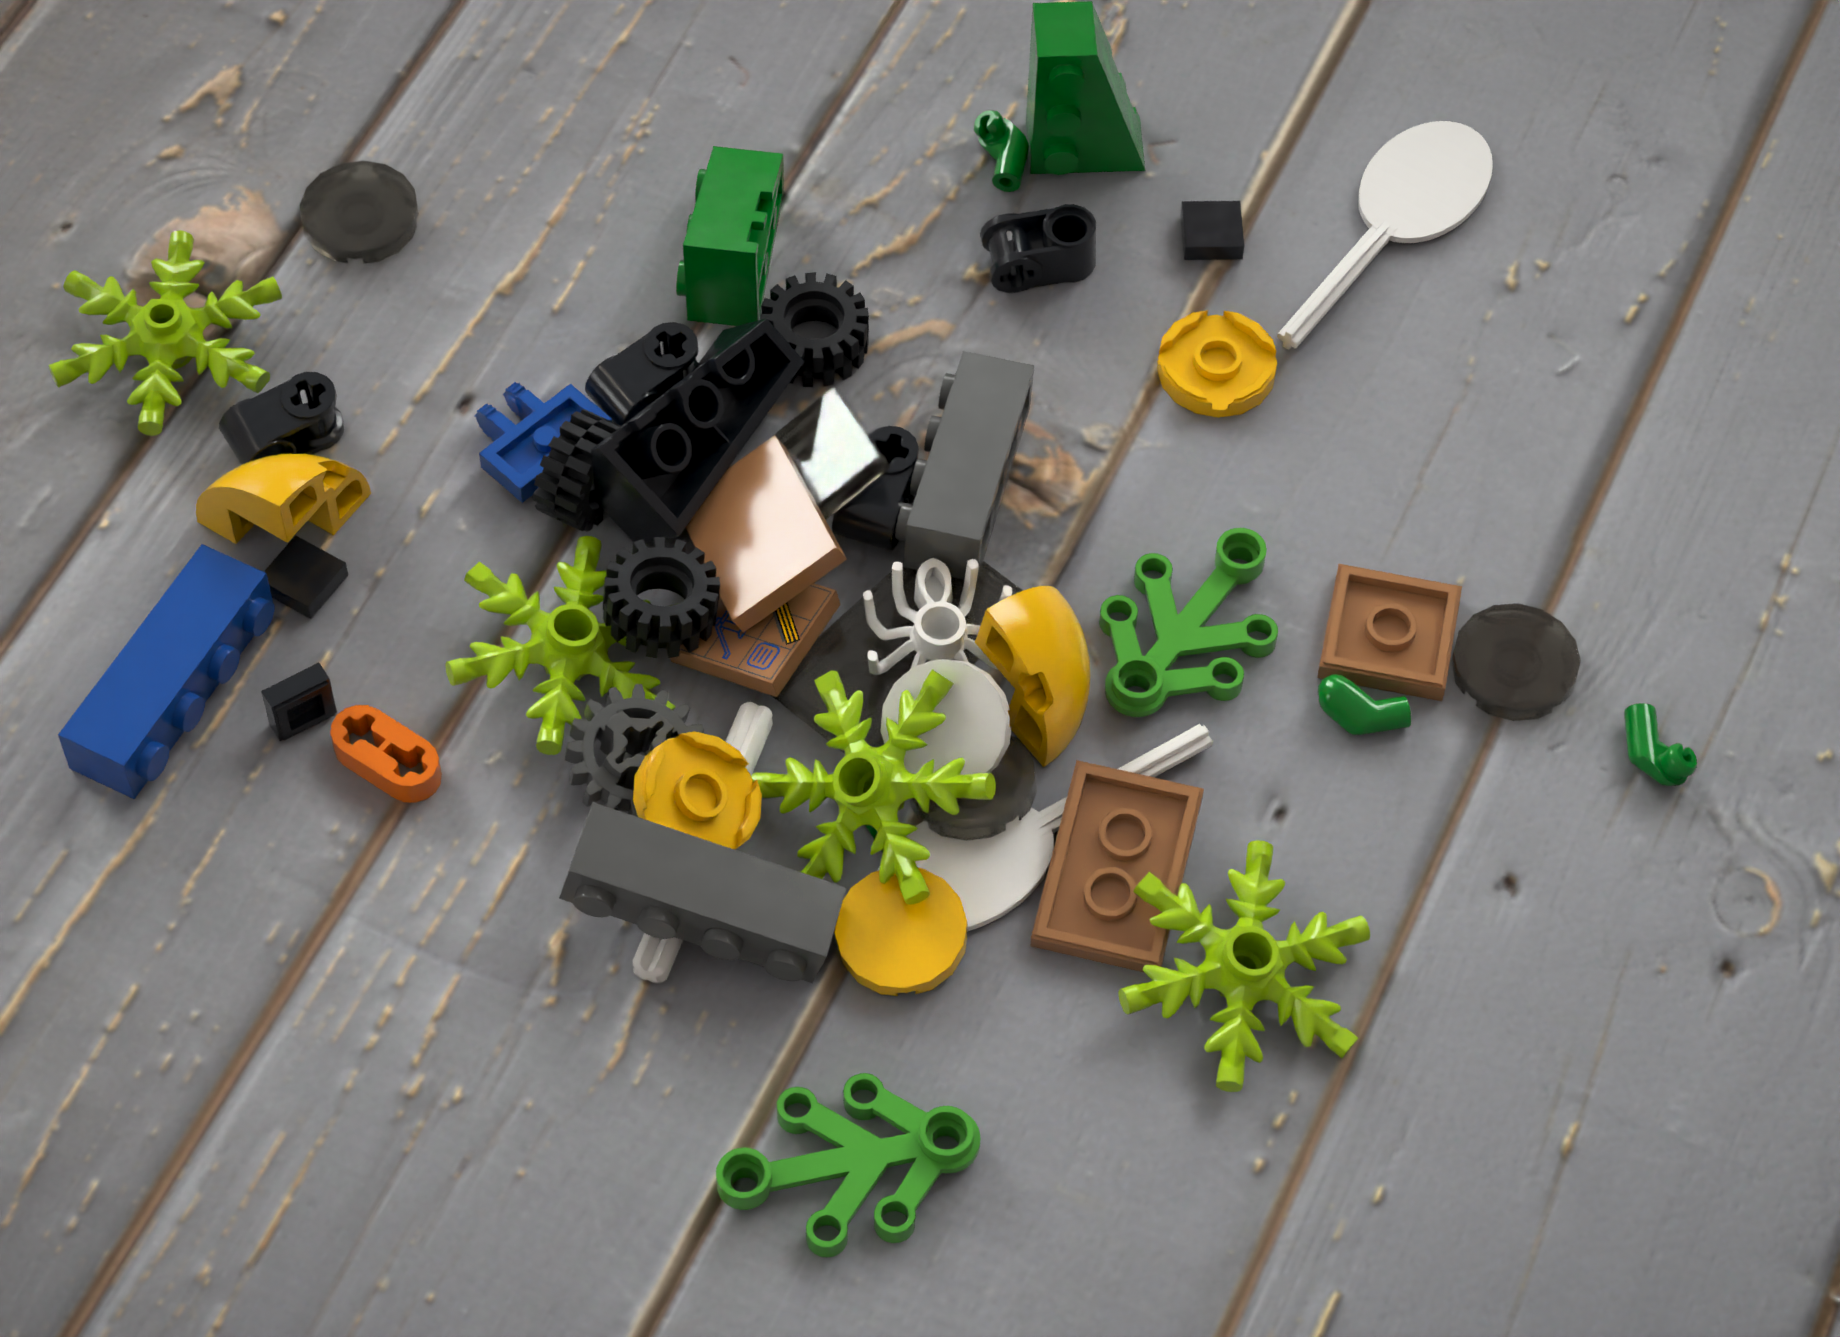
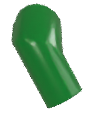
M984 111L979 114L974 122V132L979 137L980 145L996 160L992 183L1001 191L1014 192L1021 185L1029 152L1028 140L1010 120L1003 118L998 111Z
M1336 674L1327 676L1318 686L1317 693L1320 707L1331 719L1350 734L1364 735L1409 728L1411 726V711L1405 696L1374 701L1354 682L1342 675Z
M1638 703L1625 709L1624 720L1627 752L1630 762L1661 785L1677 786L1685 783L1687 777L1692 775L1697 768L1696 755L1689 747L1683 749V745L1680 743H1675L1668 747L1659 740L1657 713L1654 706Z

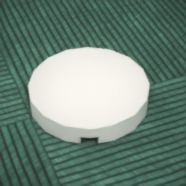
M937 659L912 667L893 684L882 708L880 731L884 744L889 740L886 717L898 724L899 702L904 690H908L915 700L932 669L954 683L947 695L933 710L935 713L945 714V721L936 728L918 736V738L928 744L927 746L906 751L904 766L907 771L916 774L924 764L934 759L933 773L958 758L965 760L960 775L990 773L999 765L1010 744L1011 727H1009L1010 717L1008 714L1010 709L1005 693L989 673L967 661Z

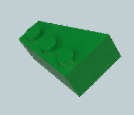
M1092 1L1033 3L1026 108L1030 174L1064 175L1068 173L1146 171L1140 117L1136 107H1132L1127 94L1126 83L1122 73L1118 72L1114 63L1111 46Z
M713 146L707 169H699L695 192L696 204L693 214L689 215L686 237L683 243L684 260L679 262L676 282L677 295L686 296L687 321L739 326L760 320L761 305L764 300L784 195V160L782 153Z

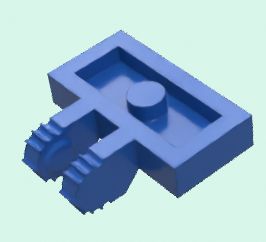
M514 382L505 389L506 392L503 395L511 411L522 420L516 425L500 411H497L495 407H492L491 404H485L474 415L479 427L493 441V443L479 453L481 468L521 503L530 498L539 488L534 485L536 475L543 472L544 467L539 465L543 455L548 456L551 451L548 445L553 436L559 438L560 426L565 420L570 422L571 415L576 411L581 413V410H588L612 422L611 417L572 384H569L547 402L543 403L532 392L520 385V383Z

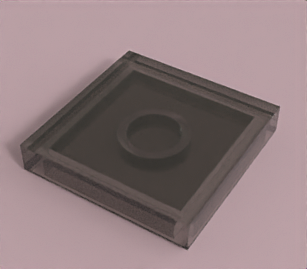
M834 387L830 388L774 434L788 450L825 520L890 468L845 399Z

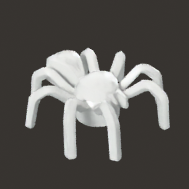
M935 558L922 563L915 579L914 601L919 609L918 612L911 609L906 600L903 589V563H893L892 592L898 613L914 623L913 626H903L887 630L876 617L871 590H866L863 593L866 622L881 640L888 641L910 637V640L906 641L880 662L877 652L869 650L868 666L870 673L880 675L887 672L914 650L917 653L911 668L937 659H955L968 662L963 651L967 649L991 668L997 669L976 645L975 641L968 638V635L977 636L980 625L966 624L965 616L970 612L979 570V564L976 559L967 561L964 585L958 607L952 604L951 573L946 564ZM1004 585L999 601L1012 595L1011 587Z

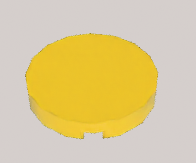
M1208 310L1193 312L1174 322L1162 337L1157 361V372L1161 386L1175 403L1195 414L1218 418L1240 415L1260 405L1273 389L1277 369L1276 348L1269 334L1259 323L1240 313L1224 311L1223 316H1208Z
M693 731L665 740L644 757L634 776L633 802L639 818L736 850L751 838L761 818L762 793L757 779L753 782L750 773L745 768L749 763L739 750L717 736Z
M923 868L918 869L926 882L930 895L919 903L911 905L905 903L896 874L883 884L879 879V871H875L852 886L841 905L834 934L842 963L859 984L881 995L898 996V993H909L915 991V994L933 990L953 975L966 951L968 924L960 897L943 878Z

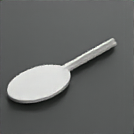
M1429 122L1403 131L1378 150L1363 173L1358 193L1360 215L1369 229L1277 334V338L1283 341L1282 346L1289 350L1291 347H1294L1296 349L1389 241L1397 243L1428 241L1450 232L1469 218L1480 205L1488 190L1493 169L1490 148L1477 131L1457 122Z
M1198 724L1118 769L1156 777L1213 746V740L1210 738L1209 730L1206 726ZM1067 797L1039 812L1028 805L1009 800H982L958 805L959 813L957 815L942 811L919 823L916 826L918 829L906 836L921 844L930 852L929 859L915 861L916 866L943 878L960 897L967 919V932L985 926L1006 915L1027 899L1041 883L1049 869L1054 850L1053 833L1059 830Z

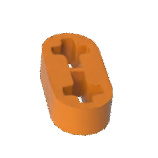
M354 705L345 708L336 715L331 723L330 735L337 759L346 768L402 802L417 803L428 799L436 793L441 784L442 772L436 748L429 741L379 709L369 705ZM369 730L372 731L374 745L363 739L357 740L353 745L350 743L349 735L352 733L363 736ZM398 762L408 768H413L420 762L422 763L423 773L419 775L416 772L410 771L404 777H401Z

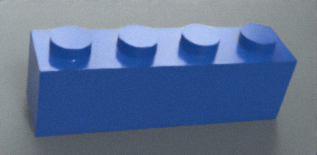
M201 544L59 732L58 737L69 769L132 799L137 797L148 781L156 780L163 772L168 762L169 752L184 731L190 732L200 721L205 703L219 683L225 684L234 675L239 664L240 655L254 636H261L269 627L274 615L275 606L267 574Z

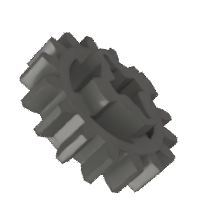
M635 684L631 698L623 699L616 687L610 688L605 707L593 699L586 703L584 712L586 720L577 718L573 720L569 736L575 741L567 743L565 761L576 764L570 771V784L588 785L583 797V803L587 807L592 802L596 803L602 800L606 803V807L618 811L619 809L628 811V814L638 817L633 802L634 776L645 757L640 752L645 753L647 750L651 752L665 740L675 738L682 733L693 731L704 733L702 724L685 725L690 711V707L686 703L671 710L666 706L668 691L664 689L656 695L654 700L645 699V691L642 684ZM597 739L601 742L600 750L607 755L604 764L600 768L594 755V743ZM626 752H627L628 754H630V755L633 756L632 758H630V757L628 756V757L624 760V757H625V753H626Z

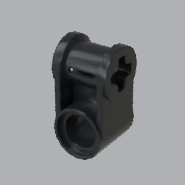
M1064 204L1039 211L1002 214L990 219L981 228L980 238L982 245L990 252L993 262L989 273L993 287L1001 292L1018 293L1034 287L1064 282L1075 283L1084 280L1092 274L1096 266V220L1093 214L1082 206ZM1007 231L1012 232V240L1010 241L1007 238ZM1012 266H1015L1017 274L1015 276L1011 274Z
M676 322L662 323L617 355H613L601 362L589 375L585 384V392L602 411L612 418L614 423L623 426L684 378L683 370H685L686 377L695 369L698 364L696 357L699 352L697 336L692 329L684 324ZM660 342H662V347H663V354H662V355H661Z
M303 372L260 395L239 401L223 414L219 422V430L242 465L272 455H313L321 450L328 449L336 444L343 435L344 421L341 412L335 407L337 394L333 382L327 376L318 372ZM302 390H305L308 403H302L300 395ZM322 419L325 427L324 433L320 432L318 421Z
M885 426L876 429L866 438L850 479L844 484L837 500L832 521V532L834 534L888 550L895 549L899 540H896L895 534L901 506L903 503L911 504L914 498L913 495H910V486L915 463L918 459L919 447L916 438L909 431L897 426Z

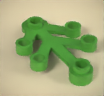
M1233 528L1220 536L1215 553L1216 569L1179 614L1177 613L1171 589L1173 568L1169 559L1158 553L1145 554L1138 559L1135 565L1134 584L1138 591L1147 597L1157 638L1156 643L1145 656L1142 655L1135 632L1138 617L1136 603L1123 595L1111 596L1102 603L1099 625L1101 630L1111 637L1117 664L1110 669L1106 676L1105 695L1109 704L1115 710L1131 717H1144L1157 712L1169 696L1206 691L1216 700L1228 701L1240 694L1244 670L1235 659L1219 657L1212 660L1205 667L1169 670V668L1179 656L1241 648L1245 654L1261 658L1268 656L1274 651L1278 627L1275 621L1266 615L1254 614L1248 616L1242 622L1203 627L1236 585L1249 583L1262 573L1267 548L1264 539L1257 532L1247 528ZM1241 559V560L1246 561L1247 563H1246V564H1240V563H1235V562H1233V561H1231V560ZM1153 570L1161 573L1163 576L1158 579H1151L1143 573ZM1119 612L1128 616V619L1115 621L1109 615ZM1258 631L1266 634L1268 638L1255 640L1248 634ZM1226 674L1232 677L1234 681L1228 684L1220 683L1214 677ZM1138 686L1146 692L1136 693L1127 690V688Z
M869 1073L856 1074L850 1077L844 1086L843 1103L846 1112L857 1120H870L878 1116L905 1133L881 1139L818 1103L815 1095L810 1090L804 1087H791L783 1091L777 1100V1120L779 1125L785 1131L792 1134H803L810 1131L838 1148L769 1162L763 1154L755 1149H733L726 1153L717 1165V1191L720 1198L728 1206L739 1210H749L763 1204L770 1192L846 1176L826 1207L812 1214L806 1224V1242L809 1249L820 1257H834L845 1249L848 1241L849 1223L886 1169L914 1162L896 1193L882 1198L874 1210V1229L877 1235L886 1242L900 1243L907 1240L913 1234L916 1219L915 1211L940 1174L962 1171L976 1159L980 1149L981 1138L979 1128L972 1117L963 1110L953 1106H939L929 1112H925L884 1089L882 1082L876 1076ZM859 1090H869L875 1094L876 1098L870 1103L861 1104L856 1102L852 1095ZM796 1103L803 1104L809 1108V1112L802 1117H792L785 1110L788 1106ZM949 1136L954 1138L958 1145L953 1149H940L934 1145V1141L939 1137ZM741 1178L752 1179L757 1184L755 1189L748 1192H739L732 1187L733 1183ZM897 1211L904 1214L907 1221L903 1225L892 1227L887 1225L882 1218L889 1212ZM827 1225L835 1227L839 1231V1235L831 1241L820 1240L814 1234L818 1228Z

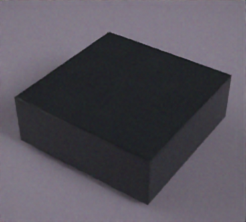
M1182 201L1180 217L1184 260H1243L1244 236L1240 201Z
M296 535L264 571L267 574L272 598L310 619L348 576L346 562Z
M319 662L261 691L269 725L279 741L286 740L337 713L330 678Z

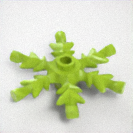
M181 230L174 231L170 235L168 261L161 259L151 261L153 270L162 282H149V284L161 298L151 299L145 306L137 305L134 288L124 297L122 289L114 277H108L104 287H102L88 276L74 270L66 277L63 287L65 292L88 301L78 309L79 312L86 315H107L103 320V324L106 325L127 322L130 331L122 339L109 335H100L104 345L91 343L74 344L71 350L79 355V357L60 360L48 365L52 378L59 388L71 383L82 374L88 373V382L95 384L106 374L113 363L120 373L124 369L129 356H143L149 365L138 371L132 379L144 382L132 392L127 403L129 405L143 403L139 415L138 430L150 436H155L162 432L165 403L173 406L181 405V397L171 382H184V380L174 369L185 366L192 358H196L198 374L200 375L209 367L212 377L219 387H226L229 377H232L246 388L259 393L270 381V373L258 366L245 363V361L255 355L254 351L246 348H225L230 342V339L226 338L206 341L203 337V331L210 324L223 328H232L229 319H258L261 314L253 306L270 304L282 299L278 283L272 276L243 291V282L236 280L227 288L219 300L211 291L204 307H189L183 299L194 293L199 287L198 283L189 282L200 272L205 262L203 260L189 261L194 237L190 233Z
M581 536L577 540L573 567L566 562L560 561L557 563L558 573L567 588L553 587L557 596L565 604L555 608L551 613L540 609V595L538 591L529 599L527 598L523 583L516 573L509 575L506 584L496 577L491 569L479 561L466 573L464 581L471 587L490 597L481 601L479 607L488 612L511 615L504 621V625H528L532 633L531 639L522 645L509 637L501 636L504 648L484 642H473L470 644V648L477 657L458 658L446 661L445 663L446 674L452 686L467 683L480 676L487 675L486 686L490 689L498 686L513 669L520 681L529 664L542 665L546 674H550V679L538 684L532 691L545 695L528 709L526 716L531 719L543 718L537 737L536 748L541 753L547 755H556L561 752L565 723L572 726L574 718L582 719L572 700L585 702L586 699L581 690L575 686V680H580L586 674L594 675L599 678L601 697L610 688L616 687L623 699L631 698L635 684H642L645 691V699L654 700L656 695L650 689L661 684L658 678L651 675L629 672L636 664L635 662H611L608 657L607 651L612 644L619 643L626 647V637L616 642L611 636V626L606 627L605 623L598 622L594 613L589 610V608L603 601L602 595L593 593L604 585L606 570L596 571L602 543L593 536ZM647 599L643 600V601H645V602L651 604V602H650L649 600H647ZM667 701L666 706L674 710L676 706Z
M933 669L925 679L915 700L908 690L902 692L899 702L898 724L886 717L889 740L880 747H872L865 741L871 728L872 718H868L860 723L863 692L858 690L847 700L839 673L831 670L814 680L828 710V713L815 715L814 722L824 730L837 736L825 743L828 747L845 751V757L837 764L834 773L828 774L817 759H815L812 773L798 760L789 757L785 760L788 774L755 772L751 776L752 781L754 782L757 779L762 798L784 797L779 809L781 814L792 811L809 799L810 813L817 809L827 797L833 799L838 804L839 814L836 821L815 826L825 835L798 850L797 857L810 859L809 863L801 871L802 873L823 879L828 872L834 883L839 882L843 872L844 848L856 855L853 832L862 825H870L877 830L870 854L873 855L883 850L879 871L880 882L885 884L896 874L905 903L908 905L919 903L925 900L930 895V892L915 861L929 859L930 852L921 844L906 837L918 828L911 824L898 822V811L904 808L906 800L915 798L922 810L929 813L931 799L947 813L957 815L959 813V806L956 798L993 799L996 791L994 775L992 773L960 775L965 764L963 758L949 762L934 773V759L924 764L916 774L906 770L904 766L906 751L927 746L928 744L918 738V736L936 728L946 719L945 714L935 713L933 710L947 695L954 683Z
M1260 840L1248 843L1245 875L1235 869L1228 870L1229 881L1240 900L1226 899L1230 909L1239 918L1237 924L1231 929H1220L1213 925L1212 907L1210 904L1200 914L1193 892L1186 883H1181L1176 896L1164 886L1161 880L1151 872H1148L1135 887L1133 893L1162 912L1151 917L1150 923L1159 928L1184 931L1176 943L1200 942L1204 947L1206 957L1198 967L1191 965L1185 960L1174 958L1178 971L1156 965H1144L1143 971L1152 981L1120 988L1118 991L1119 1001L1125 1014L1135 1013L1162 1002V1016L1167 1019L1177 1012L1188 995L1194 1008H1196L1200 1003L1204 989L1218 990L1220 996L1226 998L1228 1007L1212 1015L1209 1020L1224 1024L1207 1040L1204 1049L1206 1052L1222 1050L1216 1087L1227 1092H1238L1243 1089L1245 1056L1258 1063L1263 1061L1262 1051L1251 1029L1265 1031L1261 1021L1251 1012L1258 1001L1270 1000L1277 1004L1280 1026L1291 1016L1299 1040L1305 1047L1312 1045L1315 1034L1330 1050L1343 1058L1358 1040V1037L1350 1030L1340 1026L1329 1017L1341 1011L1339 1004L1326 1000L1306 998L1314 986L1290 987L1285 978V970L1288 965L1295 962L1305 969L1316 971L1312 958L1333 964H1345L1347 959L1337 948L1356 945L1370 940L1368 923L1360 915L1327 927L1326 913L1319 912L1308 923L1302 934H1300L1294 921L1290 926L1286 940H1275L1269 932L1264 930L1262 922L1280 912V909L1266 906L1283 890L1285 881L1283 879L1268 880L1274 847L1272 844Z

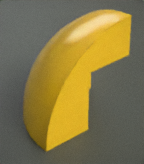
M310 454L272 455L242 464L211 484L197 500L196 517L198 523L235 544L245 536L254 524L288 543L307 521L335 535L370 496L371 490L367 479L360 471L342 462Z
M1038 586L1023 590L987 608L975 640L976 645L1015 688L1009 704L1010 710H1008L1010 717L1009 727H1011L1013 733L1043 767L1056 759L1074 738L1081 725L1090 691V659L1083 630L1067 600L1058 589L1052 586Z

